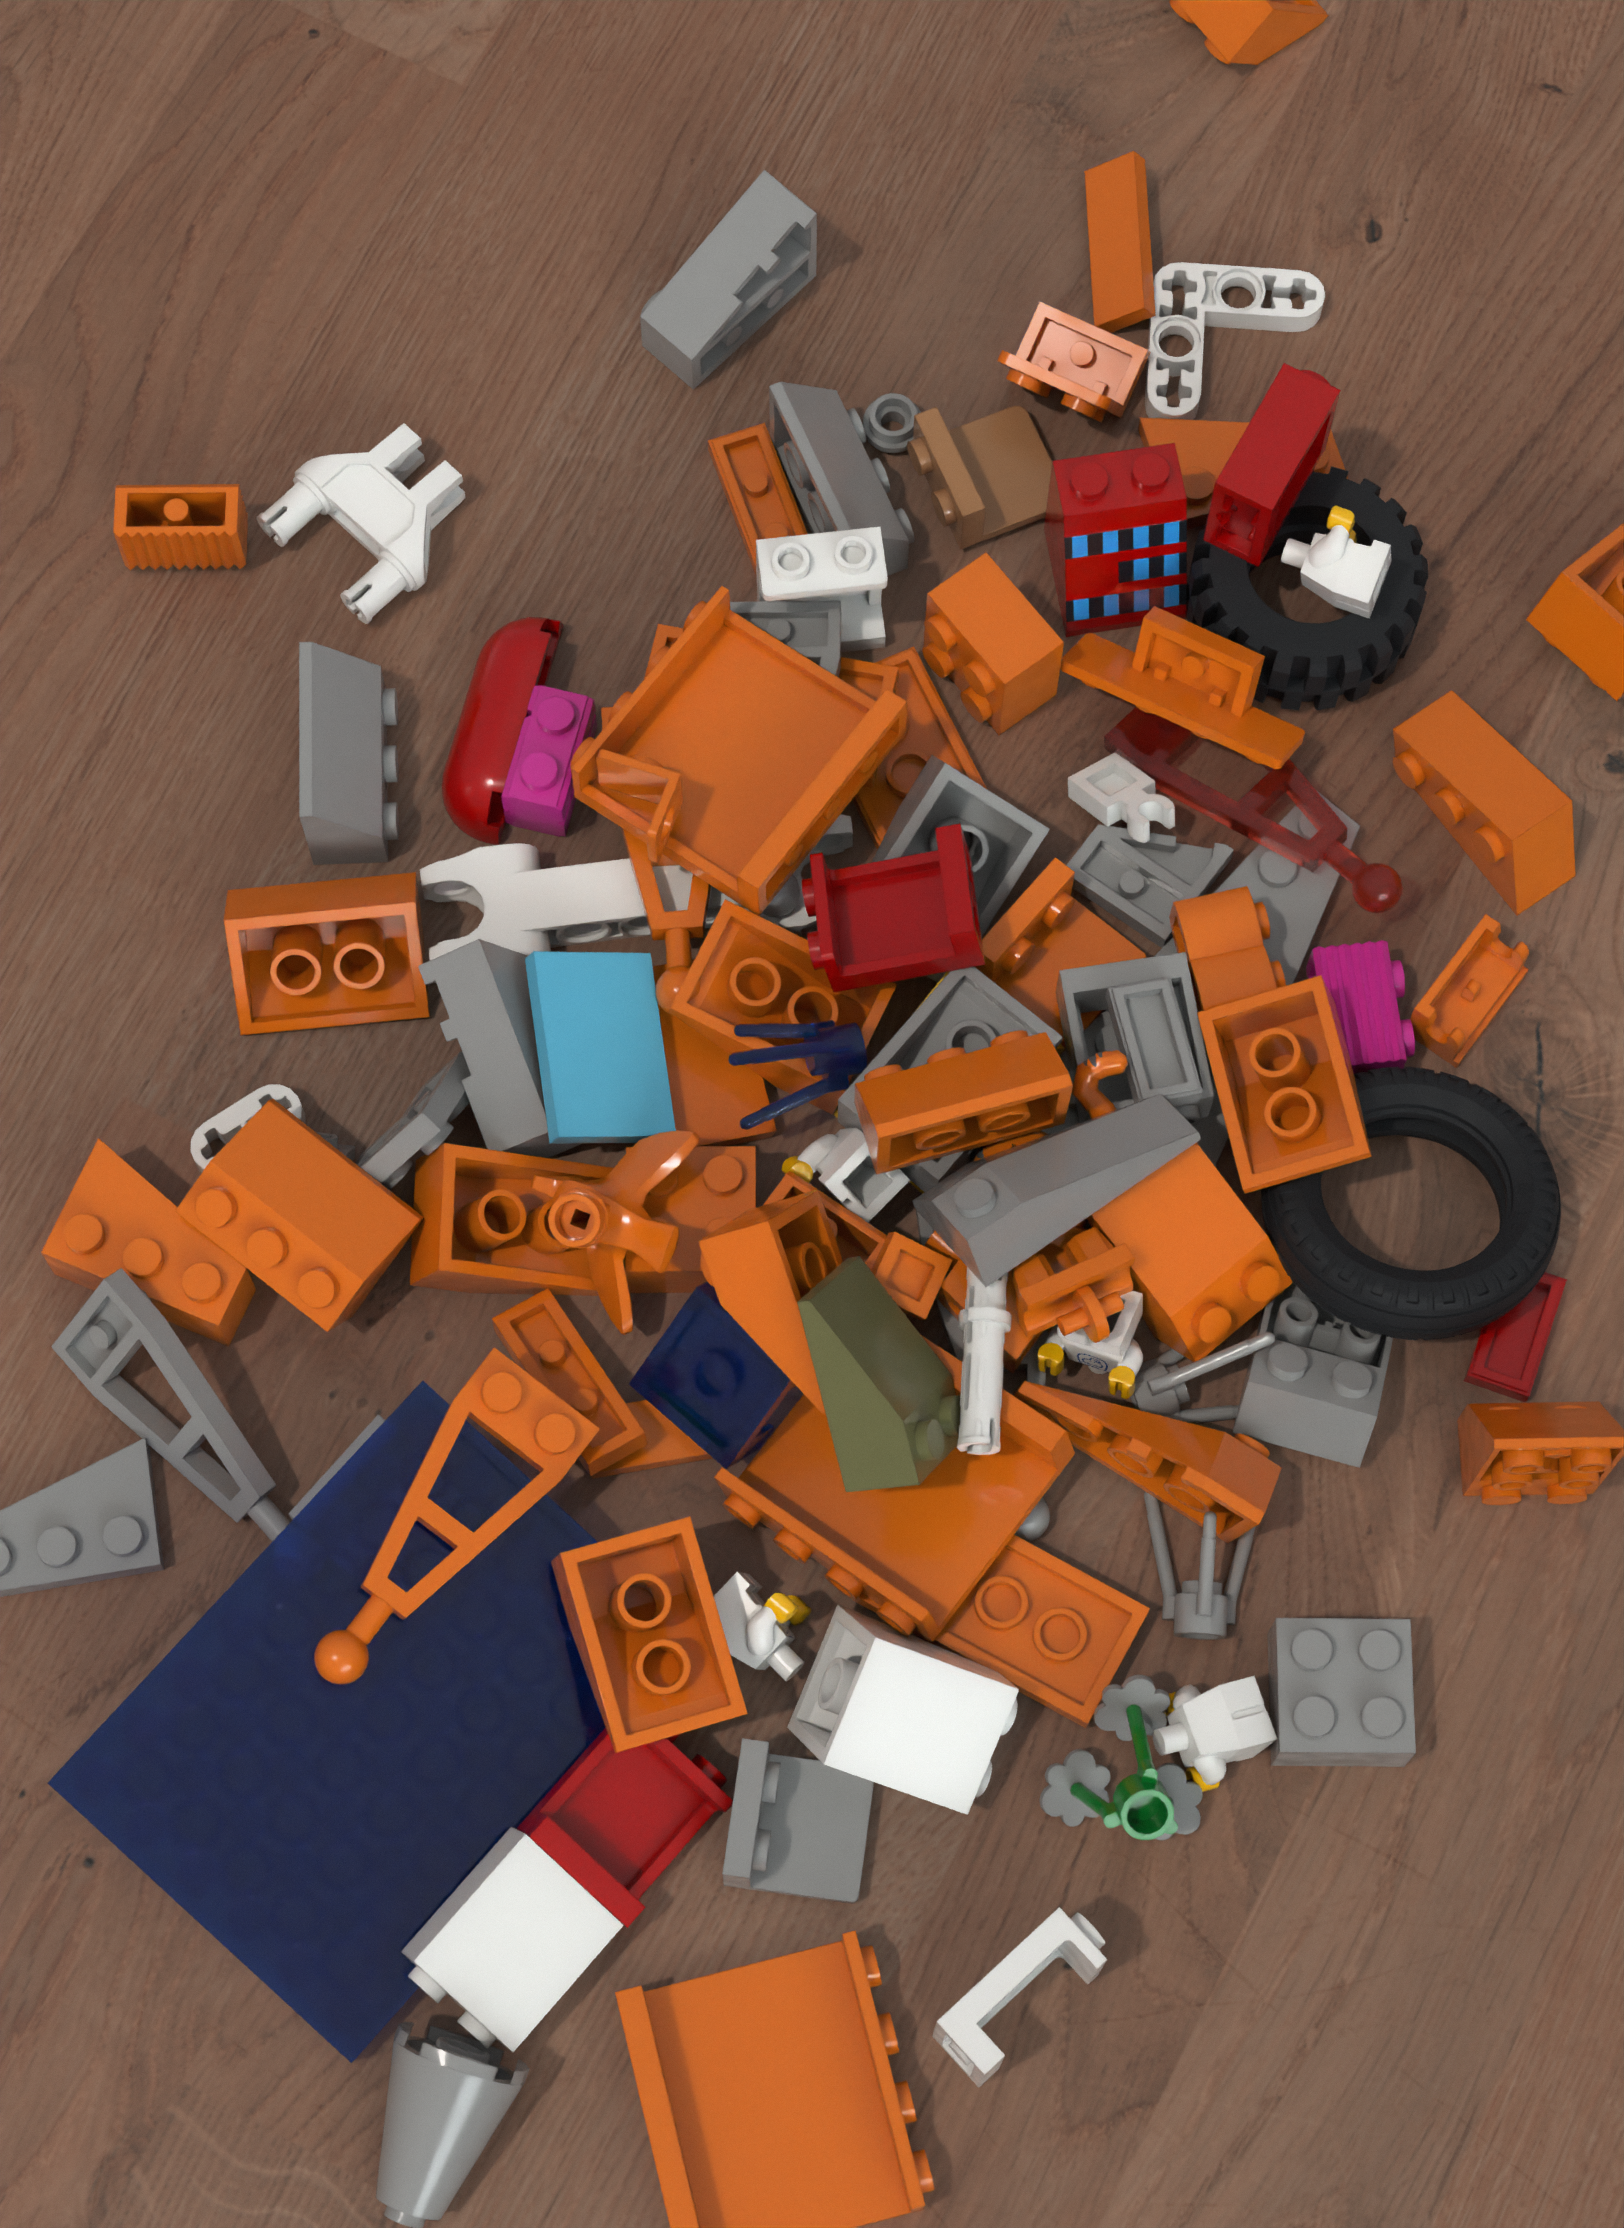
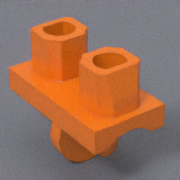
M1093 1227L1075 1235L1067 1243L1066 1255L1073 1266L1055 1274L1045 1256L1035 1253L1012 1269V1282L1018 1297V1323L1027 1338L1055 1325H1058L1064 1336L1083 1328L1087 1336L1095 1343L1109 1337L1110 1330L1106 1317L1124 1310V1304L1120 1296L1133 1291L1130 1266L1135 1263V1257L1126 1243L1113 1247L1100 1230Z

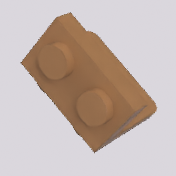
M1012 406L951 430L947 429L937 407L914 415L913 440L907 442L911 462L919 476L925 475L932 490L931 498L936 515L944 527L949 525L960 550L1045 518L1052 461L1024 407Z

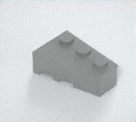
M478 939L419 965L418 968L425 985L436 982L450 1019L440 1023L447 1042L458 1039L471 1076L461 1081L487 1149L549 1158L583 1144H549L525 958L528 955Z

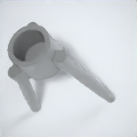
M1272 1332L1263 1333L1181 1368H1178L1175 1363L1185 1358V1356L1172 1348L1157 1358L1143 1362L1135 1377L1134 1394L1130 1397L1134 1409L1188 1423L1232 1420L1236 1418L1239 1405L1180 1410V1404L1190 1401L1185 1381L1271 1345L1275 1341V1335Z
M1145 1492L1144 1500L1163 1595L1162 1620L1174 1621L1173 1635L1176 1637L1197 1640H1221L1227 1638V1625H1235L1236 1601L1256 1526L1238 1538L1222 1595V1584L1213 1582L1217 1515L1212 1511L1206 1512L1203 1519V1534L1201 1537L1199 1579L1183 1581L1182 1593L1177 1594L1158 1499Z

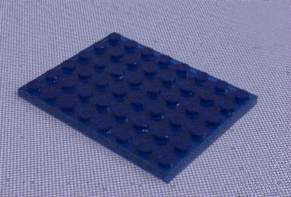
M424 1381L411 1392L48 1782L56 1792L351 2063L419 1988L408 1977V1974L416 1965L401 1953L404 1947L509 1828L513 1827L516 1829L606 1728L569 1627L551 1561L558 1554L594 1544L597 1541L547 1494L407 1618L402 1620L392 1613L367 1645L369 1661L365 1672L360 1678L352 1683L340 1685L325 1680L317 1671L314 1653L319 1641L332 1631L345 1630L371 1597L360 1586L449 1407V1404ZM465 1420L428 1498L474 1532L531 1480ZM416 1520L387 1578L407 1592L447 1557L454 1548Z

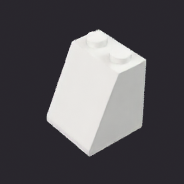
M837 1605L787 1728L824 1765L968 1815L975 1797H980L988 1786L992 1773V1763L990 1760L1000 1735H1005L1014 1723L1018 1707L1016 1696L1019 1689L995 1670L913 1635L906 1637L885 1623L847 1607Z

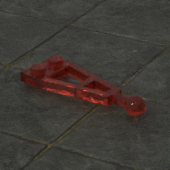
M1135 707L1104 736L1105 749L1110 754L1116 753L1152 778L1155 781V788L1311 872H1314L1323 862L1328 864L1352 884L1354 900L1365 911L1384 913L1391 910L1399 902L1402 896L1403 884L1397 871L1383 863L1368 865L1343 845L1347 840L1348 828L1290 759L1280 769H1273L1263 765L1268 774L1237 802L1171 766L1200 738L1180 725ZM1286 793L1318 832L1310 840H1307L1262 816V814Z

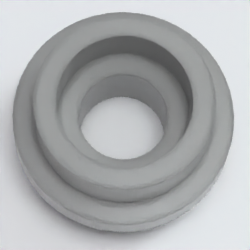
M889 393L880 396L868 406L864 413L863 427L866 439L873 447L883 452L899 453L908 450L907 442L913 440L914 415L921 413L915 403L904 395ZM895 421L900 423L903 429L890 431L882 426L887 422Z

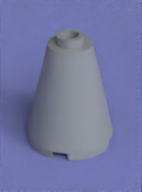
M403 2022L398 2024L393 2041L375 2197L387 2205L384 2212L387 2218L405 2226L423 2228L426 2219L440 2220L523 2087L530 2069L526 2063L518 2059L515 2070L512 2071L500 2065L504 2053L503 2050L492 2045L487 2049L476 2039L446 2029L430 2026L426 2039L410 2036L414 2023Z

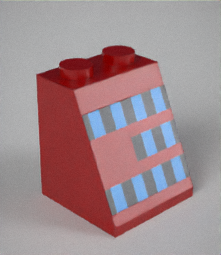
M1175 443L1052 461L1044 532L1065 636L1070 637L1086 633L1142 626L1144 616L1154 606L1185 619L1187 604V497Z

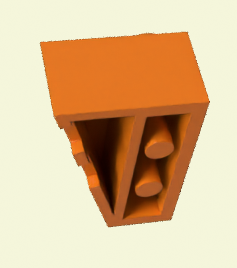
M1449 691L1393 728L1395 747L1393 766L1397 775L1406 786L1418 793L1517 916L1576 876L1572 800L1454 691Z
M98 1138L41 1251L51 1270L59 1277L95 1291L103 1279L122 1268L133 1282L148 1295L151 1302L168 1322L229 1346L256 1291L247 1268L176 1213V1205Z

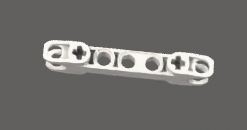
M840 814L793 873L800 887V897L795 908L790 913L781 917H769L763 914L760 917L808 940V932L818 931L816 916L809 917L806 911L802 892L803 878L800 873L803 867L810 862V854L823 852L824 856L843 852L845 849L853 846L851 816ZM513 843L478 847L462 855L437 861L420 869L424 899L435 902H468L478 907L484 914L478 928L469 935L438 942L435 946L428 948L430 960L478 939L529 956L533 951L551 952V948L651 935L629 858L541 869L539 850L535 846ZM680 865L652 867L664 911L688 910L693 874ZM711 886L705 929L711 928L725 899L746 910L748 909Z

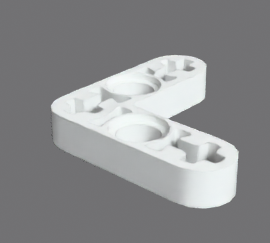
M1186 262L1170 263L1162 267L1155 275L1153 282L1156 316L1149 318L1148 350L1151 353L1147 360L1146 414L1149 418L1194 420L1196 417L1202 385L1204 326L1283 332L1306 331L1312 328L1320 319L1325 299L1324 286L1320 280L1309 272L1290 269ZM1175 285L1184 287L1185 299L1182 315H1171L1173 307V294L1171 290L1172 286ZM1239 286L1250 291L1254 301L1245 308H1234L1224 302L1221 293L1229 287ZM1266 290L1272 291L1270 308H1262ZM1297 293L1302 295V302L1305 303L1303 309L1292 308V302L1289 299L1290 294ZM1175 334L1183 336L1192 345V350L1182 357L1169 356L1159 346L1162 338ZM1169 376H1180L1178 386L1179 407L1167 406V398L1165 396Z

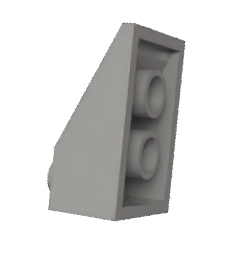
M931 755L899 806L872 862L938 850L935 828L961 823L972 862L981 936H983L1050 829L942 760ZM946 972L927 975V977L938 983Z
M970 967L950 971L838 1099V1123L846 1129L858 1128L863 1132L854 1103L855 1083L865 1081L864 1076L879 1067L897 1064L901 1065L903 1070L925 1065L928 1064L927 1059L931 1055L942 1050L961 1047L965 1049L966 1053L988 1048L991 1047L990 1042L993 1039L1013 1031L1024 1030L1028 1032L1029 1036L1046 1032L1055 1049L1062 1042L1063 1036L977 968ZM980 1147L900 1168V1170L910 1181L926 1192L964 1165L970 1163Z

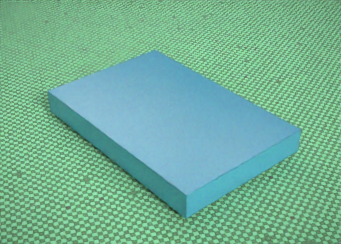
M533 951L525 958L549 1144L637 1143L641 1139L658 1133L676 1131L658 1001L655 993L656 987L651 953Z

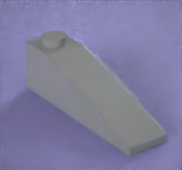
M1158 1094L968 1163L912 1202L921 1216L981 1283L987 1287L1201 1140L1199 1132L1162 1094Z

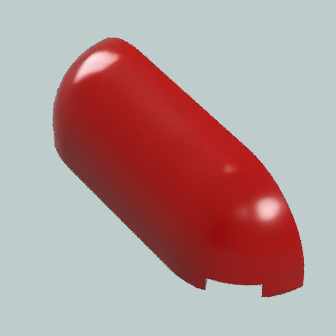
M527 617L512 621L491 635L478 656L444 768L442 798L445 809L454 824L465 834L479 841L493 845L500 844L506 823L501 796L524 718L528 716L527 708L533 688L540 685L546 686L563 630V623L559 620L544 617Z

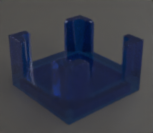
M708 1282L695 1288L629 1383L632 1388L725 1469H728L761 1448L774 1429L773 1425L766 1422L787 1393L796 1387L787 1375L720 1305L715 1288Z

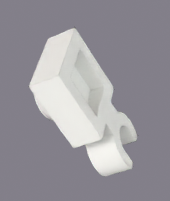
M1117 752L1068 777V797L1107 827L1122 819L1127 823L1128 834L1138 842L1145 843L1150 840L1149 821H1158L1168 829L1175 827V807L1173 802L1163 795L1156 794L1155 781Z

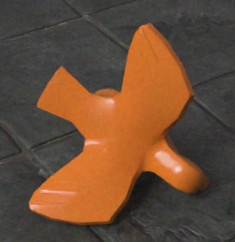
M676 1130L658 1133L641 1139L623 1156L613 1170L601 1179L584 1181L576 1176L535 1174L531 1181V1188L553 1199L548 1217L549 1228L553 1236L560 1243L570 1248H587L590 1274L596 1291L610 1320L623 1335L633 1330L632 1301L623 1263L626 1252H635L658 1273H663L674 1254L679 1236L678 1226L652 1220L642 1207L645 1196L692 1152L700 1139L696 1132Z

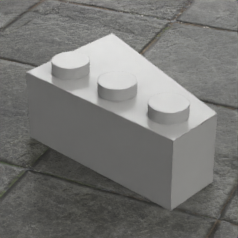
M764 170L668 284L647 301L640 315L642 346L694 390L816 277L817 213Z

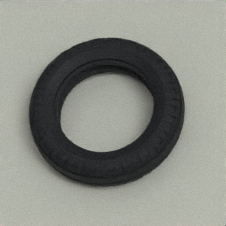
M1385 1067L1371 1069L1368 1072L1355 1073L1354 1078L1368 1139L1391 1135L1418 1137L1444 1145L1462 1155L1482 1173L1495 1195L1500 1217L1499 1232L1493 1241L1478 1255L1450 1268L1425 1271L1388 1265L1358 1250L1337 1230L1323 1202L1321 1178L1325 1171H1321L1261 1189L1262 1214L1267 1235L1287 1275L1290 1276L1295 1285L1310 1300L1319 1304V1307L1343 1322L1347 1321L1352 1326L1378 1335L1384 1334L1391 1338L1406 1340L1444 1339L1475 1331L1501 1318L1516 1307L1537 1285L1551 1261L1559 1236L1561 1222L1560 1192L1553 1165L1544 1145L1534 1130L1527 1125L1528 1123L1511 1106L1501 1102L1502 1099L1477 1084L1472 1085L1468 1080L1441 1071L1440 1073H1435L1431 1069L1404 1067V1069Z

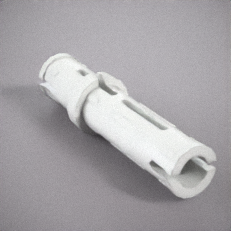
M967 1267L965 1309L959 1312L958 1327L964 1331V1350L957 1449L961 1452L967 1451L968 1454L990 1455L998 1453L1001 1449L1000 1414L1004 1368L1003 1350L1005 1333L1011 1330L1012 1315L1006 1311L1008 1272L985 1287Z

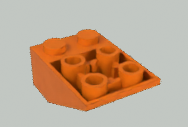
M1599 1401L1467 1404L1457 1420L1463 1496H1481L1482 1503L1487 1505L1518 1503L1522 1500L1521 1495H1547V1501L1553 1504H1573L1586 1501L1587 1494H1593L1624 1456V1429Z

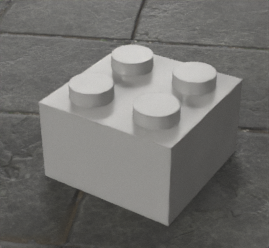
M1275 1619L1267 1633L1269 1713L1277 1740L1270 1744L1271 1766L1405 1767L1416 1754L1411 1619Z

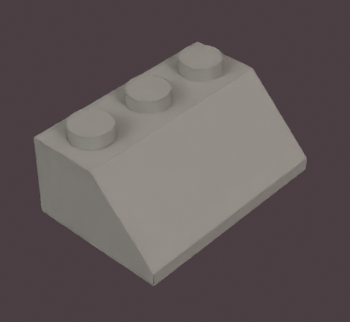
M786 382L770 385V438L787 482L812 534L880 526L887 576L907 569L909 544L915 541L913 529L905 511L902 508L894 510L886 494L890 492V484L881 461L878 458L870 460L862 443L866 442V434L857 411L854 408L845 409L837 390Z
M299 642V817L313 864L388 862V840H399L397 802H388V783L398 782L399 779L397 745H387V726L398 725L396 688L386 689L381 666L314 642Z

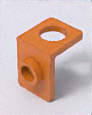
M600 749L596 761L598 780L601 786L658 804L647 831L648 860L658 863L683 804L681 773L665 769L658 761L644 755L627 757Z

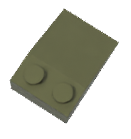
M860 1256L847 1258L797 1302L845 1491L854 1492L920 1485L957 1446L961 1409L960 1396L956 1395L951 1373Z

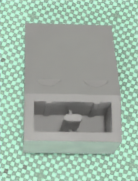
M1293 1282L1263 1308L1256 1336L1272 1332L1275 1335V1341L1271 1345L1254 1351L1251 1354L1232 1433L1244 1434L1256 1440L1360 1468L1378 1416L1393 1338L1387 1337L1384 1334L1378 1335L1352 1326L1347 1321L1343 1322L1319 1307V1304L1310 1300Z

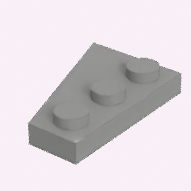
M146 1438L0 1510V1597L164 1570L150 1447L147 1444Z

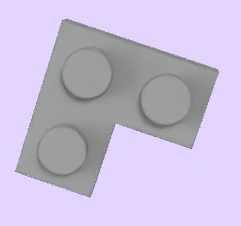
M462 1051L420 1088L403 1116L362 1152L356 1164L387 1189L393 1188L410 1170L413 1162L409 1158L419 1149L426 1155H429L441 1145L453 1130L450 1122L468 1105L469 1099L461 1080L471 1076Z

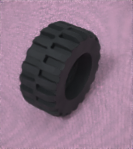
M1332 466L1329 474L1313 471L1262 562L1281 555L1289 538L1311 545L1315 533L1329 534L1331 529H1328L1326 525L1333 506L1336 505L1352 511L1355 516V524L1352 530L1356 533L1357 544L1371 546L1373 540H1377L1391 545L1392 561L1370 619L1350 613L1343 618L1331 622L1303 623L1278 614L1260 599L1251 584L1249 573L1256 566L1204 541L1205 528L1199 531L1187 582V600L1189 601L1187 620L1265 656L1254 695V700L1264 703L1266 696L1282 700V709L1298 711L1301 702L1314 701L1316 710L1334 708L1338 696L1343 694L1347 701L1353 702L1368 694L1372 681L1375 684H1382L1394 672L1398 659L1404 658L1407 653L1427 594L1424 588L1429 576L1428 561L1420 554L1423 541L1417 527L1412 524L1403 526L1407 512L1393 498L1385 503L1379 498L1381 487L1366 478L1363 479L1361 484L1347 479L1349 471Z

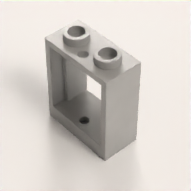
M1186 952L1059 970L1055 993L1072 1084L1077 1066L1089 1059L1081 1013L1108 1009L1105 999L1108 987L1170 976L1203 1091L1199 1102L1174 1107L1192 1126L1198 1124L1201 1118L1208 1117L1214 1099V1092L1197 1015L1198 1011ZM1075 1097L1079 1122L1091 1119L1089 1113ZM1128 1099L1112 1103L1117 1110L1133 1104L1134 1100Z

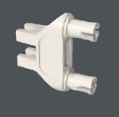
M405 423L369 452L326 455L305 462L295 471V477L293 478L294 486L264 513H260L256 517L262 530L269 537L276 534L273 537L274 542L284 547L288 540L317 514H329L378 559V563L340 595L345 606L353 614L358 610L360 611L357 614L358 619L365 624H368L372 617L402 590L407 592L417 591L426 583L431 530L466 498L465 491L458 486L463 482L462 475L446 460L410 490L402 484L425 461L424 454L417 449L422 445L421 438Z

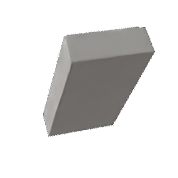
M1170 976L1108 987L1105 999L1119 1050L1127 1057L1128 1065L1125 1071L1134 1103L1158 1094H1162L1173 1106L1199 1102L1203 1091Z

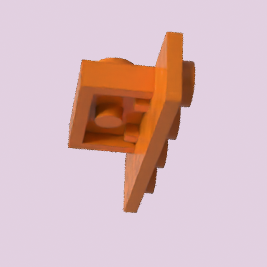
M1156 606L1143 618L1135 652L1096 634L1086 633L1062 658L1060 670L1080 679L1087 686L1104 690L1134 704L1138 709L1146 713L1156 714L1180 725L1198 737L1210 739L1243 754L1247 759L1257 764L1280 769L1302 744L1305 731L1302 728L1252 706L1265 659L1264 655Z

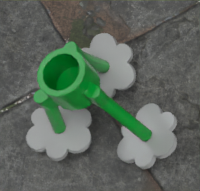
M1133 1675L1127 1678L1122 1685H1108L1102 1691L1103 1703L1095 1709V1723L1104 1731H1115L1117 1737L1122 1741H1133L1138 1764L1137 1774L1124 1778L1117 1785L1113 1794V1801L1109 1803L1108 1792L1104 1789L1111 1778L1108 1768L1102 1764H1095L1093 1755L1083 1749L1073 1750L1065 1757L1063 1764L1054 1763L1047 1768L1045 1780L1049 1785L1040 1794V1807L1050 1816H1060L1062 1822L1070 1827L1081 1824L1084 1816L1090 1818L1101 1816L1106 1827L1114 1828L1122 1825L1131 1837L1139 1840H1166L1175 1832L1183 1835L1193 1833L1200 1825L1201 1815L1196 1805L1202 1800V1788L1196 1782H1186V1774L1177 1764L1165 1763L1156 1769L1147 1735H1153L1155 1729L1166 1726L1167 1718L1164 1710L1170 1705L1169 1694L1162 1689H1155L1153 1681L1145 1675Z

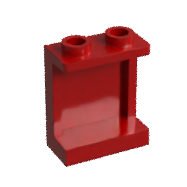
M961 823L935 828L938 850L835 870L828 868L823 852L810 854L812 878L802 879V892L808 916H816L818 931L807 933L808 947L814 970L825 969L833 993L985 965L972 862Z
M605 1728L516 1829L530 1837L616 1917L623 1926L628 1928L645 1909V1906L639 1901L640 1897L712 1814L717 1810L726 1813L732 1806L733 1800L721 1790L727 1779L714 1765L699 1754H696L692 1760L688 1759L673 1744L679 1735L615 1753Z

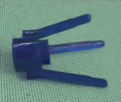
M833 1020L813 1024L760 1023L736 1025L734 1033L739 1037L805 1039L804 1043L732 1053L729 1056V1063L731 1065L759 1064L805 1057L809 1073L812 1076L822 1075L823 1078L743 1117L740 1120V1127L748 1130L826 1093L848 1089V1076L862 1073L867 1067L865 1043L857 1023L836 1026Z

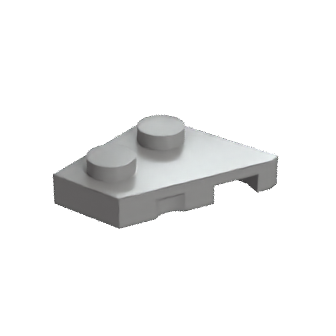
M1098 824L1066 866L1075 872L1073 889L1163 948L1173 937L1169 919L1173 902L1205 895L1232 859L1234 849L1220 843H1214L1213 849L1176 843V836L1150 833V840L1142 843L1134 840L1128 834L1126 828L1107 827L1106 825Z

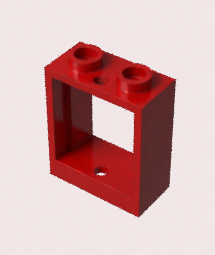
M1286 363L1282 365L1215 482L1203 538L1204 541L1259 567L1326 449L1340 389L1331 386L1323 376L1314 371L1298 370Z

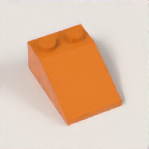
M1624 523L1564 569L1526 619L1543 635L1550 645L1559 649L1585 672L1597 687L1605 690L1616 701L1624 696Z
M725 899L669 1012L775 1087L833 1115L838 1106V1099L846 1091L897 984L889 982L833 993L825 969L814 970L808 940ZM699 981L700 991L694 999L689 1001Z
M1322 975L1197 1012L1242 1190L1245 1194L1372 1157L1351 1060L1337 1008Z
M1197 1142L1087 1217L1091 1227L1098 1228L1113 1247L1123 1243L1127 1244L1135 1257V1263L1130 1266L1133 1291L1143 1294L1142 1317L1155 1338L1192 1362L1206 1357L1293 1283L1283 1268L1267 1234Z
M449 1143L440 1145L431 1154H425L418 1158L415 1164L413 1209L422 1215L424 1219L412 1234L410 1285L465 1293L534 1295L549 1288L553 1295L599 1296L591 1278L587 1248H570L560 1243L553 1236L548 1222L553 1199L530 1186L535 1174L576 1176L584 1181L604 1178L613 1168Z
M817 1189L749 1209L702 1238L698 1243L702 1251L700 1258L702 1272L707 1282L715 1288L720 1305L822 1414H826L797 1303L843 1262Z
M690 1516L562 1552L551 1561L569 1627L615 1753L748 1714Z

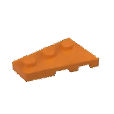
M1140 417L1138 431L1144 447L1175 443L1187 497V529L1205 525L1215 482L1250 422ZM1331 429L1326 449L1317 463L1314 472L1329 474L1331 466L1345 470Z

